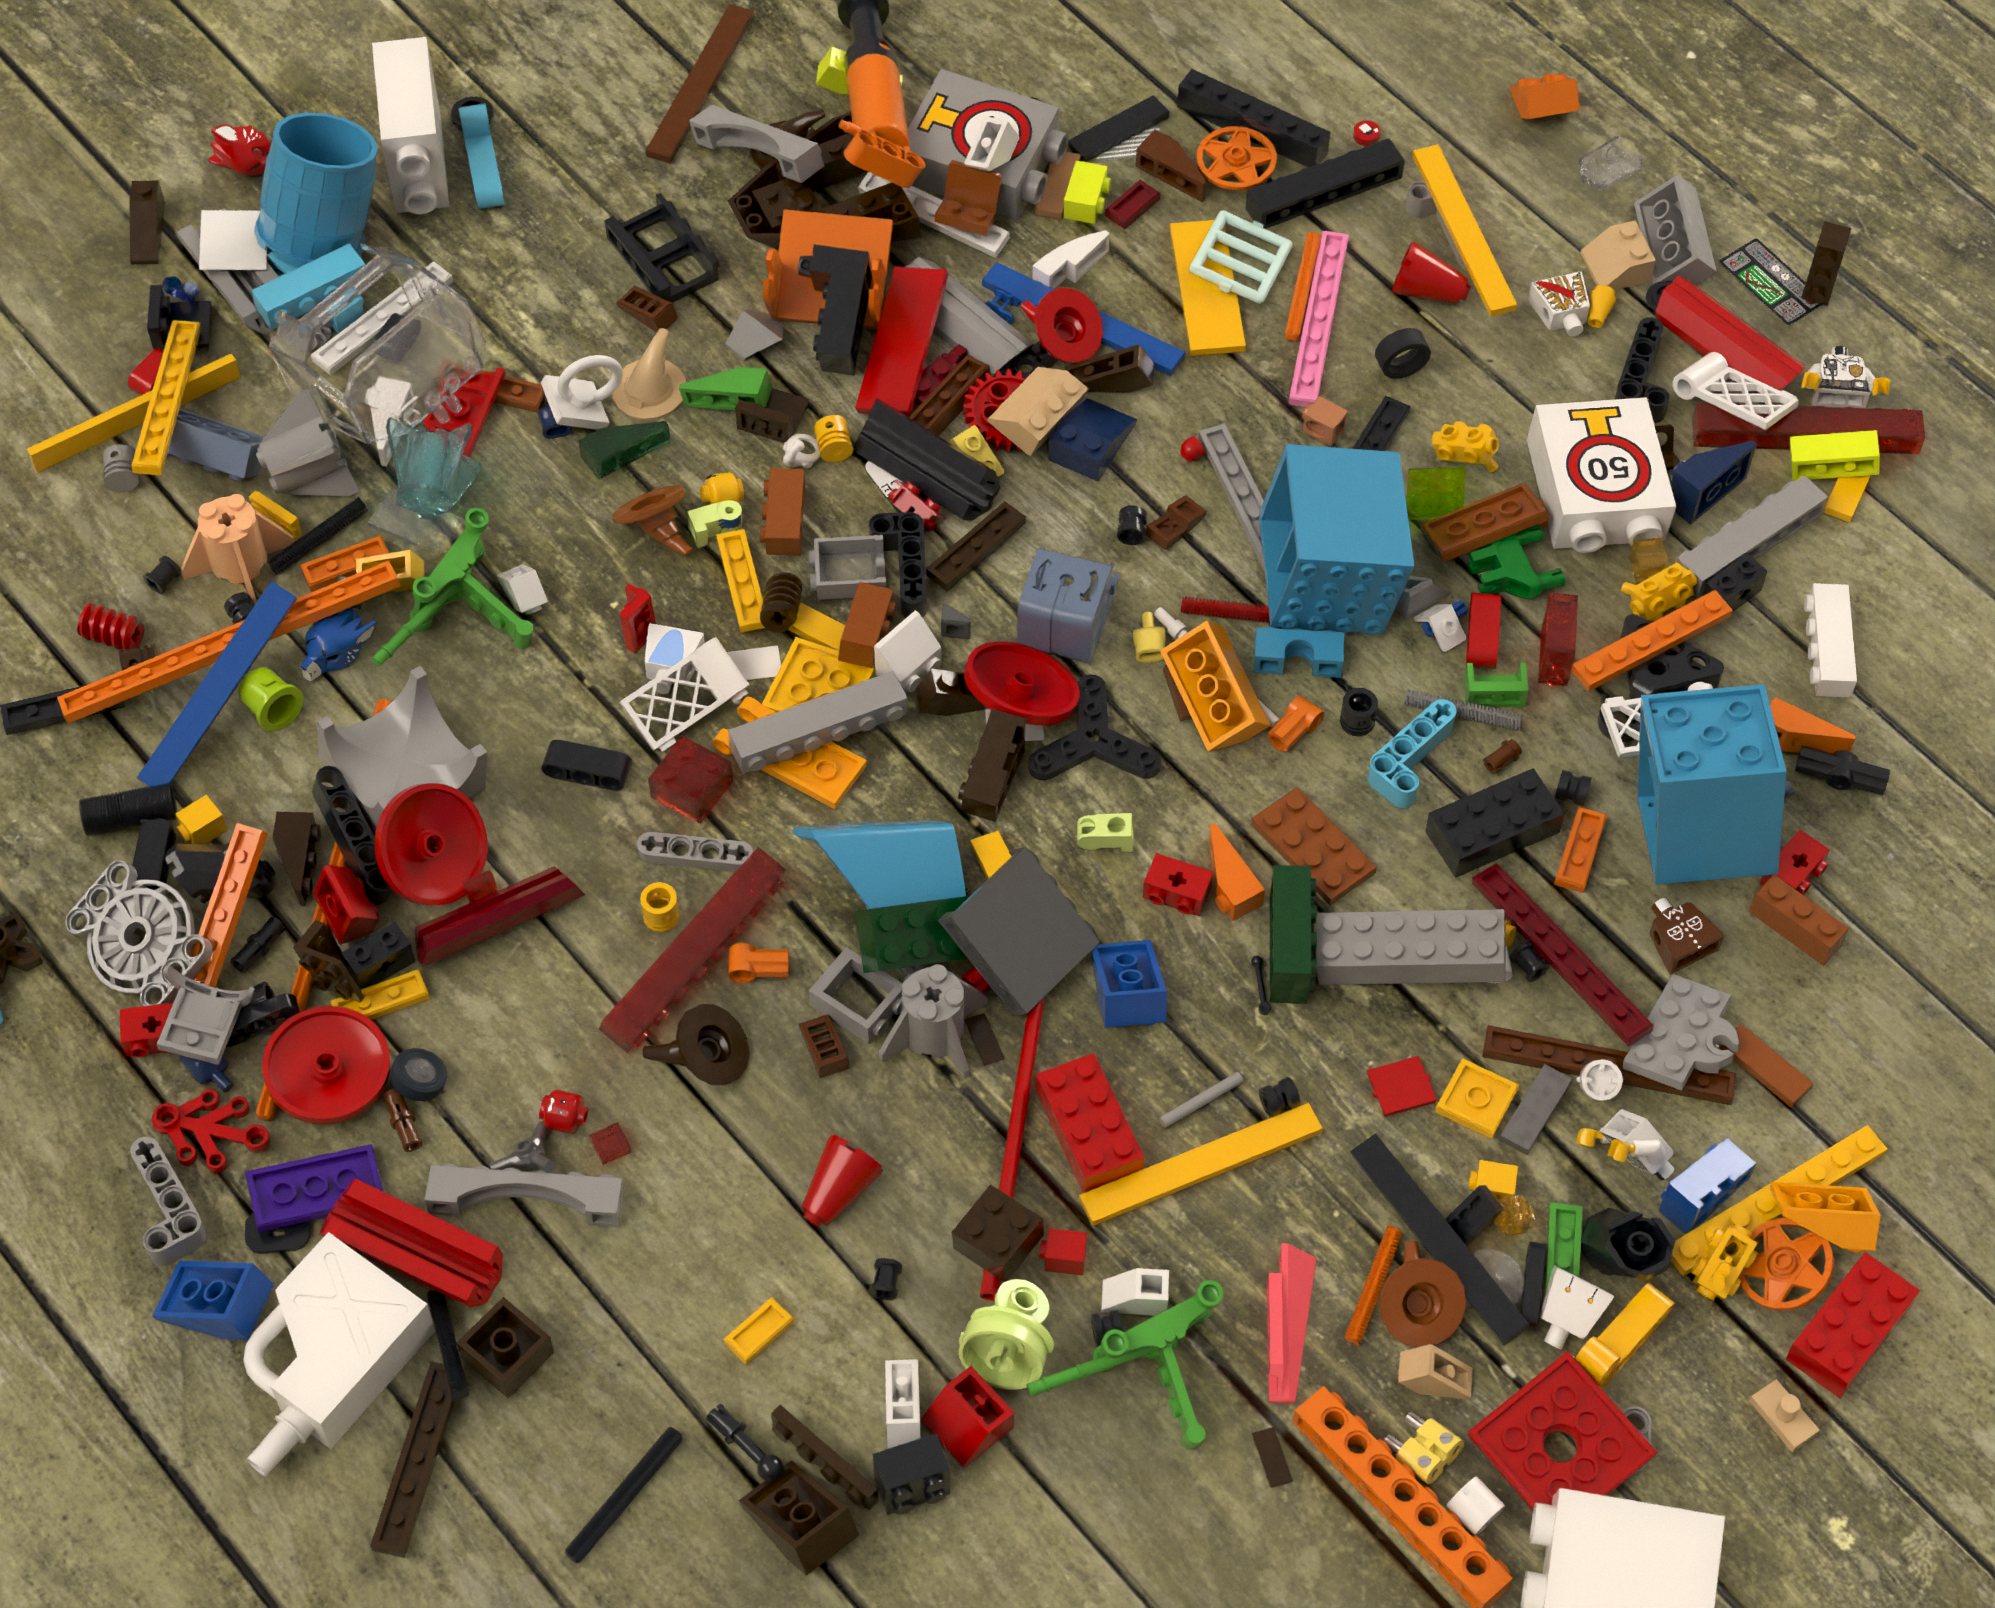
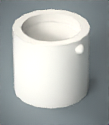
M1603 1059L1586 1064L1580 1072V1077L1576 1079L1580 1083V1088L1585 1095L1599 1101L1608 1100L1616 1096L1623 1083L1622 1073L1618 1066L1611 1061Z
M1477 1476L1461 1488L1446 1505L1475 1536L1488 1527L1506 1507Z

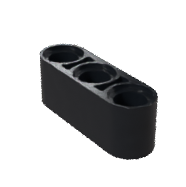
M552 740L547 749L541 770L545 775L554 779L620 791L624 789L633 761L622 752L564 740Z

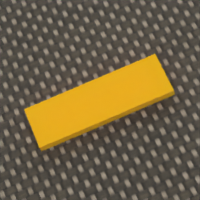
M1215 220L1170 223V235L1190 356L1245 352L1246 348L1237 294L1232 291L1229 294L1219 290L1218 285L1192 274L1189 270ZM1224 225L1222 231L1226 233L1225 225ZM1216 241L1212 249L1230 256L1229 247ZM1208 258L1206 259L1203 267L1234 280L1232 269Z

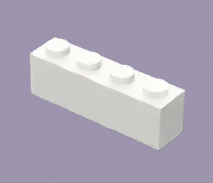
M1813 583L1810 595H1805L1804 611L1809 612V618L1806 623V635L1811 636V642L1808 647V659L1813 660V667L1810 670V683L1815 684L1816 696L1851 698L1857 683L1849 585Z

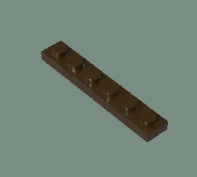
M430 1362L370 1545L372 1551L405 1558L455 1403L452 1400L453 1397H451L448 1378L442 1363Z

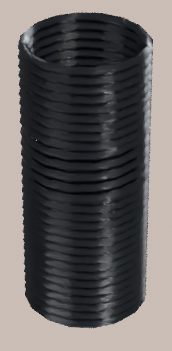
M169 782L168 784L150 785V787L129 789L128 791H122V793L119 791L118 793L115 792V794L111 793V795L108 793V795L93 796L92 798L79 800L82 826L88 837L89 835L95 836V834L101 835V833L115 832V830L118 831L119 829L122 831V829L126 830V828L142 826L140 823L141 819L153 820V818H161L166 821L177 820L175 814L177 813L175 795Z

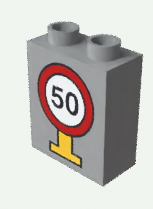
M941 69L908 127L910 151L919 155L925 162V168L912 186L944 196L949 163L951 160L965 162L984 117L1009 121L1020 138L1010 161L991 170L1002 174L996 214L1018 221L1027 202L1037 205L1042 199L1047 185V174L1043 173L1047 164L1051 162L1058 165L1065 155L1069 135L1060 131L1059 108Z

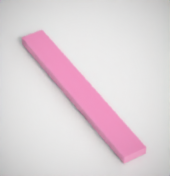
M1322 230L1288 404L1307 407L1308 404L1313 405L1318 398L1349 234Z

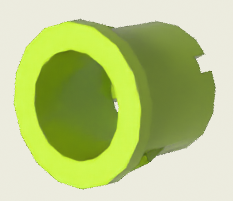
M259 667L252 670L244 677L238 687V693L241 695L238 697L239 700L256 715L258 724L267 731L284 729L296 719L303 707L304 696L302 691L293 684L284 682L268 667Z

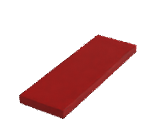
M894 267L855 407L858 413L869 414L875 400L878 398L908 417L911 415L949 276L946 269Z

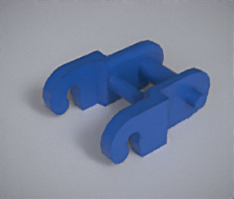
M996 290L994 292L995 298L992 301H986L985 304L1005 321L1008 318V322L1012 324L1015 320L1014 316L1004 309L1008 305L1018 307L1020 303L1022 304L1026 300L1014 293L1009 295L1001 290ZM1002 301L1004 302V304L1000 306L998 305V302Z

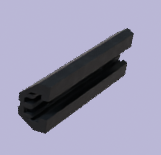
M877 398L875 400L869 417L853 446L854 452L905 484L907 481L912 482L921 490V494L932 499L963 520L972 521L990 510L993 500L1000 490L996 471Z

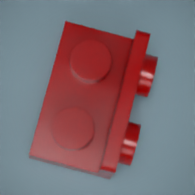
M629 583L625 587L628 603L624 605L619 615L626 649L636 654L647 642L649 623L656 624L651 595L645 589L636 588Z

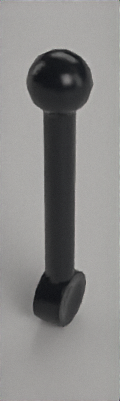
M1254 956L1251 963L1255 967L1261 1002L1258 1011L1261 1015L1266 1016L1270 1013L1271 1006L1266 1001L1261 969L1263 959L1260 956Z

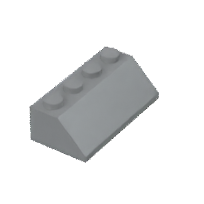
M1676 175L1634 202L1640 230L1656 259L1652 276L1653 284L1660 281L1673 282L1677 276H1681L1696 285L1717 272L1695 187Z

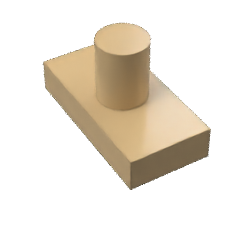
M1777 1379L1752 1395L1749 1400L1792 1453L1816 1437L1820 1431L1800 1407L1799 1399L1789 1394Z

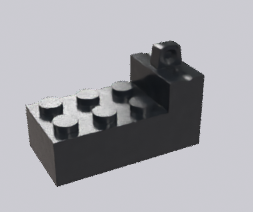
M814 244L813 256H800L797 271L798 275L811 278L814 290L822 291L823 299H826L825 308H820L818 315V325H821L820 335H815L813 342V351H816V361H819L822 371L854 376L869 299V289L872 283L870 255L866 251Z

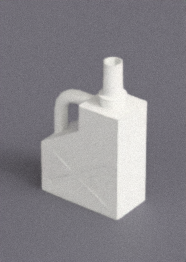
M329 1232L275 1290L280 1304L253 1332L245 1346L243 1361L247 1375L258 1387L276 1399L281 1413L275 1416L277 1424L246 1459L257 1472L265 1477L298 1442L306 1443V1439L310 1435L332 1449L435 1332L433 1320L426 1302ZM287 1325L297 1358L280 1376H277L265 1365L263 1357L268 1345Z

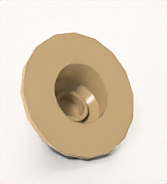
M664 328L658 330L641 359L623 368L621 384L612 394V400L617 409L631 419L640 421L659 420L671 415L683 403L679 386L682 383H686V378L679 367L665 360L664 352L670 332Z

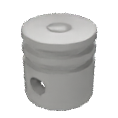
M119 444L110 446L104 451V484L108 489L115 492H128L138 486L139 474L132 473L131 466L136 451L133 447Z

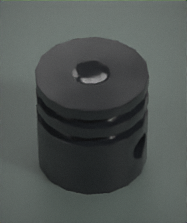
M1354 688L1349 690L1343 697L1340 725L1347 734L1361 737L1373 730L1378 700L1372 691L1365 688Z

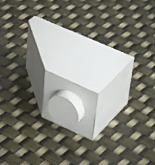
M984 117L964 162L965 166L991 171L1010 161L1020 137L1009 121Z
M522 564L496 575L515 610L521 613L525 612L528 615L541 610V605L548 602L535 569Z

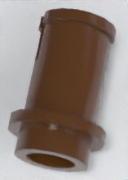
M1513 739L1509 741L1504 740L1500 748L1483 759V762H1485L1484 766L1490 773L1496 774L1511 761L1519 760V755L1522 754L1520 745Z

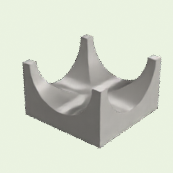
M421 666L410 671L409 679L401 693L386 708L373 717L346 727L335 726L328 716L317 721L319 760L324 766H334L342 772L365 820L374 833L386 805L394 796L408 787L418 784L440 783L459 790L468 798L486 789L487 751L481 744L469 750L454 736L436 707L429 689L427 674Z

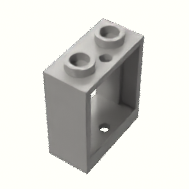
M846 947L809 989V1002L811 1007L823 1015L828 1014L831 1020L870 1044L876 1036L880 1037L885 1032L889 1024L888 1021L892 1016L902 1012L903 983L885 971L863 973L861 956ZM853 972H856L888 993L867 1020L832 998Z

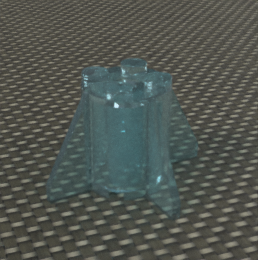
M390 417L387 419L386 432L398 479L396 506L416 512L418 517L424 520H433L435 515L452 511L454 504L478 477L481 470V463L462 454L471 436L472 425L467 423L451 432L436 428L435 433L426 432L427 427L413 429Z

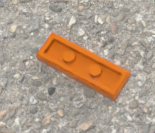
M380 535L301 564L300 568L310 591L313 592L357 574L356 559L387 554L389 551Z
M1578 806L1554 885L1584 893L1607 814Z

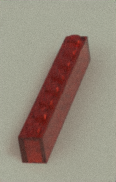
M1706 402L1696 403L1692 418L1694 447L1723 448L1754 441L1757 444L1756 449L1790 450V437L1877 430L1879 453L1919 454L1925 440L1922 410L1798 406L1764 430ZM1757 414L1763 418L1769 416V414Z
M757 847L602 1020L598 1030L626 1053L633 1046L639 1049L650 1036L647 1030L653 1024L659 1026L670 1013L667 1008L674 1001L676 1004H679L689 992V989L686 988L692 980L698 982L709 969L705 965L710 959L713 958L717 961L728 948L725 945L726 941L731 936L736 939L747 926L744 921L750 915L755 918L764 908L766 903L763 900L768 894L775 896L785 882L781 879L786 869L761 848Z

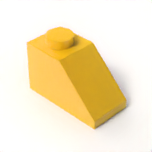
M411 550L356 559L357 573L390 561L400 583V587L390 590V592L412 590L414 581L424 577V560Z

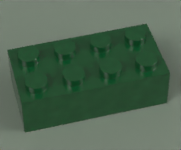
M1273 866L1270 889V1003L1307 1004L1308 993L1314 992L1315 977L1317 976V959H1314V950L1317 947V932H1314L1317 906L1314 905L1316 878H1311V866Z
M970 896L855 911L863 973L968 959L938 920L945 913L955 911Z

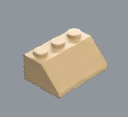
M1037 367L987 421L1031 457L1056 430L1062 419L1079 406L1089 388L1066 370Z

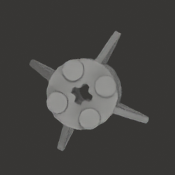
M309 388L298 393L259 443L256 456L263 469L268 467L271 477L269 482L276 494L282 492L283 494L351 496L360 492L347 466L345 458L341 459L338 453L342 450L336 439V431L331 429L328 422L322 424L324 416L321 414Z
M938 964L899 979L903 983L902 1012L879 1050L880 1060L883 1062L910 1047L917 1054H931L934 1058L948 1055L962 1077H968L969 1068L961 1046L964 1035V1017L988 1004L986 994L960 980L952 972L947 971L944 966Z

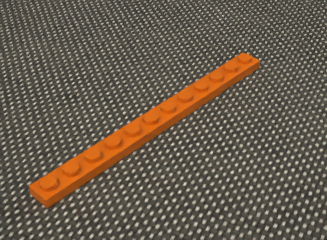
M390 561L297 598L270 640L400 587ZM244 620L57 697L67 723L82 719L214 664Z

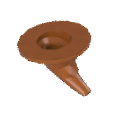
M673 485L652 490L628 501L613 513L614 522L619 524L634 522L646 534L675 552L686 556L694 550L680 535V529L674 519L677 516L673 505L686 495L683 486Z
M1407 1241L1405 1242L1403 1265L1393 1270L1383 1284L1379 1299L1381 1319L1389 1333L1405 1345L1414 1347L1429 1344L1437 1345L1450 1337L1462 1322L1466 1307L1464 1286L1454 1270L1442 1261L1421 1258L1418 1242Z

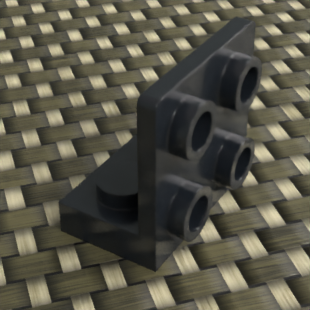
M150 285L147 330L153 350L157 348L165 349L172 320L199 322L201 324V332L196 348L208 347L210 341L211 302H170L169 296L164 295L162 285Z

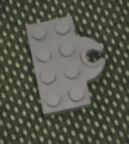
M1672 974L1647 1018L1654 1025L1653 1032L1633 1043L1623 1061V1069L1681 1091L1693 1069L1705 1073L1718 1074L1719 1069L1733 1062L1734 1053L1732 1052H1738L1739 1039L1737 1031L1730 1022L1722 1018L1730 1004L1731 995ZM1722 1044L1727 1046L1731 1051L1719 1050L1714 1046Z

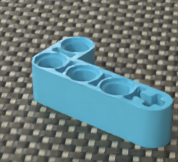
M479 104L459 108V114L478 210L504 206V197L486 105Z
M1436 700L1371 758L1367 778L1368 783L1396 807L1409 808L1416 802L1419 778L1411 769L1451 734L1456 716L1455 705L1449 700Z

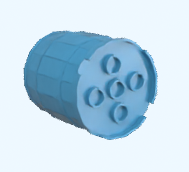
M305 112L287 116L276 124L271 147L266 159L260 198V214L254 230L258 244L265 251L269 247L277 252L278 260L297 267H301L349 243L361 257L365 245L363 232L369 217L376 178L375 167L378 147L374 137L362 126L345 118L326 113Z

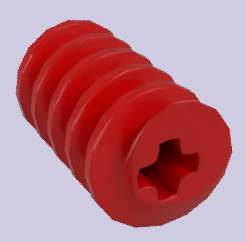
M91 602L87 603L84 607L77 626V632L82 638L86 640L92 639L96 643H103L109 647L113 646L118 650L139 647L145 631L142 623L137 625L136 616L131 615L127 619L124 612H120L116 616L114 609H109L106 612L104 606L100 605L95 608V604Z

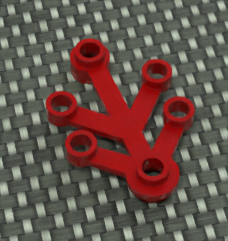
M212 1089L204 1090L199 1097L180 1106L171 1103L161 1104L152 1115L153 1127L159 1133L169 1134L177 1149L176 1156L178 1161L183 1166L193 1165L197 1160V1153L192 1145L187 1144L181 1129L194 1132L207 1157V1166L213 1173L223 1172L227 1167V1161L224 1154L217 1150L211 1136L245 1144L249 1151L260 1153L270 1145L269 1133L264 1126L259 1124L251 1125L246 1130L218 1124L232 1116L236 1118L245 1117L249 1113L250 1107L244 1097L237 1096L231 1099L228 1104L218 1108L220 1099L217 1092ZM207 1098H215L213 1102L205 1103V1100ZM238 1104L244 1105L241 1110H234ZM202 1108L206 1111H212L198 1119L188 1117ZM166 1118H174L168 1123H163ZM263 1139L261 1143L253 1144L254 1140ZM184 1153H192L190 1157L182 1158V1155ZM216 1159L222 1160L219 1165H211Z

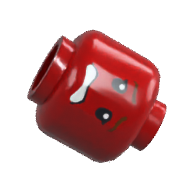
M556 1089L550 1095L544 1096L540 1106L539 1118L543 1120L544 1126L547 1129L573 1134L579 1125H585L589 1109L584 1107L581 1095Z

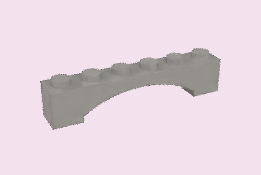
M710 105L689 120L697 144L710 149L736 146L765 152L779 160L784 177L802 183L824 167L821 156L822 152L818 143L718 106Z
M445 1163L440 1166H430L425 1203L429 1214L461 1216L463 1209L493 1199L509 1197L538 1198L572 1208L586 1217L588 1225L620 1227L625 1192L622 1178L609 1174L594 1177L585 1176L578 1172H570L565 1175L553 1174L552 1172L546 1173L543 1170L522 1172L516 1168H506L504 1170H492L485 1166L463 1168Z

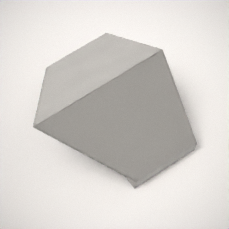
M743 310L725 346L743 361H746L756 352L783 340L784 327L765 312Z
M1410 576L1395 609L1407 621L1451 593L1433 584L1431 578Z

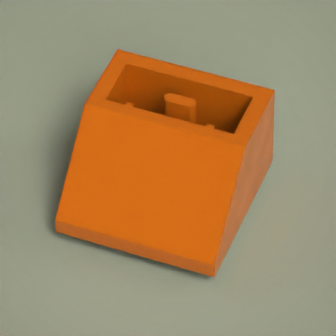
M1567 74L1543 75V80L1541 78L1533 79V77L1518 79L1517 85L1510 86V92L1523 119H1533L1580 110L1576 78H1567Z

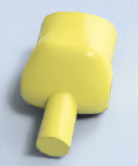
M1144 612L1142 614L1143 628L1133 631L1136 660L1145 663L1161 661L1164 659L1160 650L1165 648V629L1163 627H1154L1153 613Z

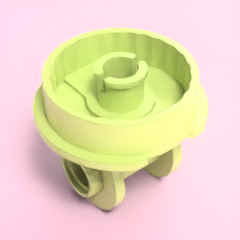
M1009 1280L998 1289L995 1296V1305L976 1309L971 1315V1320L968 1322L965 1332H961L959 1338V1358L964 1368L967 1369L972 1366L990 1386L1001 1389H1023L1027 1387L1026 1384L1039 1380L1047 1355L1052 1353L1054 1341L1050 1333L1042 1325L1049 1313V1302L1043 1291L1026 1280Z

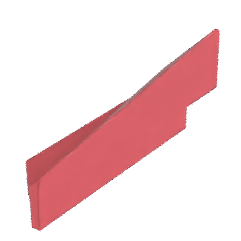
M1281 1243L1279 1273H1269L1267 1280L1269 1403H1295L1316 1266L1314 1256L1288 1243Z

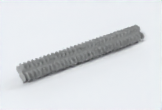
M1407 688L1404 705L1406 703L1408 706L1410 703L1411 707L1412 705L1413 707L1417 705V708L1421 705V709L1424 707L1425 710L1436 700L1444 699V696L1441 698V695H1439L1437 699V694L1435 696L1431 694L1430 696V693H1428L1426 696V692L1423 694V691H1421L1419 694V690L1416 692L1415 689L1413 692L1412 689L1408 692ZM1449 698V701L1456 707L1457 717L1463 718L1464 716V719H1466L1468 716V720L1470 718L1474 720L1475 718V721L1481 722L1482 720V723L1486 720V724L1489 722L1490 725L1492 722L1493 725L1497 722V726L1500 724V727H1502L1504 724V728L1507 727L1508 729L1510 726L1511 729H1514L1515 726V730L1518 729L1520 731L1523 714L1521 716L1518 713L1517 716L1515 712L1513 716L1512 711L1511 714L1510 711H1507L1506 714V710L1502 713V709L1499 711V708L1495 711L1494 707L1493 709L1491 707L1488 709V706H1486L1484 709V705L1481 707L1479 704L1477 707V703L1473 707L1472 702L1471 705L1470 702H1467L1466 705V701L1463 703L1460 700L1459 703V699H1457L1455 703L1454 698L1453 701L1452 698Z

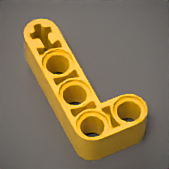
M1647 1283L1598 1338L1593 1336L1585 1343L1575 1359L1599 1387L1603 1389L1665 1320L1674 1308L1675 1302L1651 1283Z

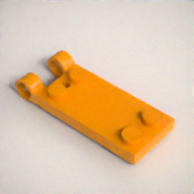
M745 697L737 708L738 715L748 723L777 713L752 697ZM722 728L712 740V744L720 753L727 756L733 755L729 747L728 729ZM829 742L821 745L816 750L804 751L793 755L786 761H777L766 765L761 770L835 810L867 767V760L834 742Z

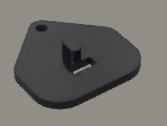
M254 1213L245 1221L246 1246L250 1251L257 1254L297 1251L305 1247L310 1239V1221L262 1232L257 1231ZM284 1232V1235L271 1236V1233Z

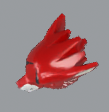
M222 124L212 128L211 133H213L216 142L210 143V146L214 149V155L208 158V162L230 168L245 177H258L264 174L271 143L262 131L258 132L251 125L233 128L228 124ZM258 148V149H260L261 152H259V151H256V152H255L253 149Z

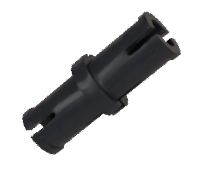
M271 916L256 934H251L247 938V943L231 958V964L238 971L246 973L261 955L264 956L269 952V946L286 930L284 924L276 917Z

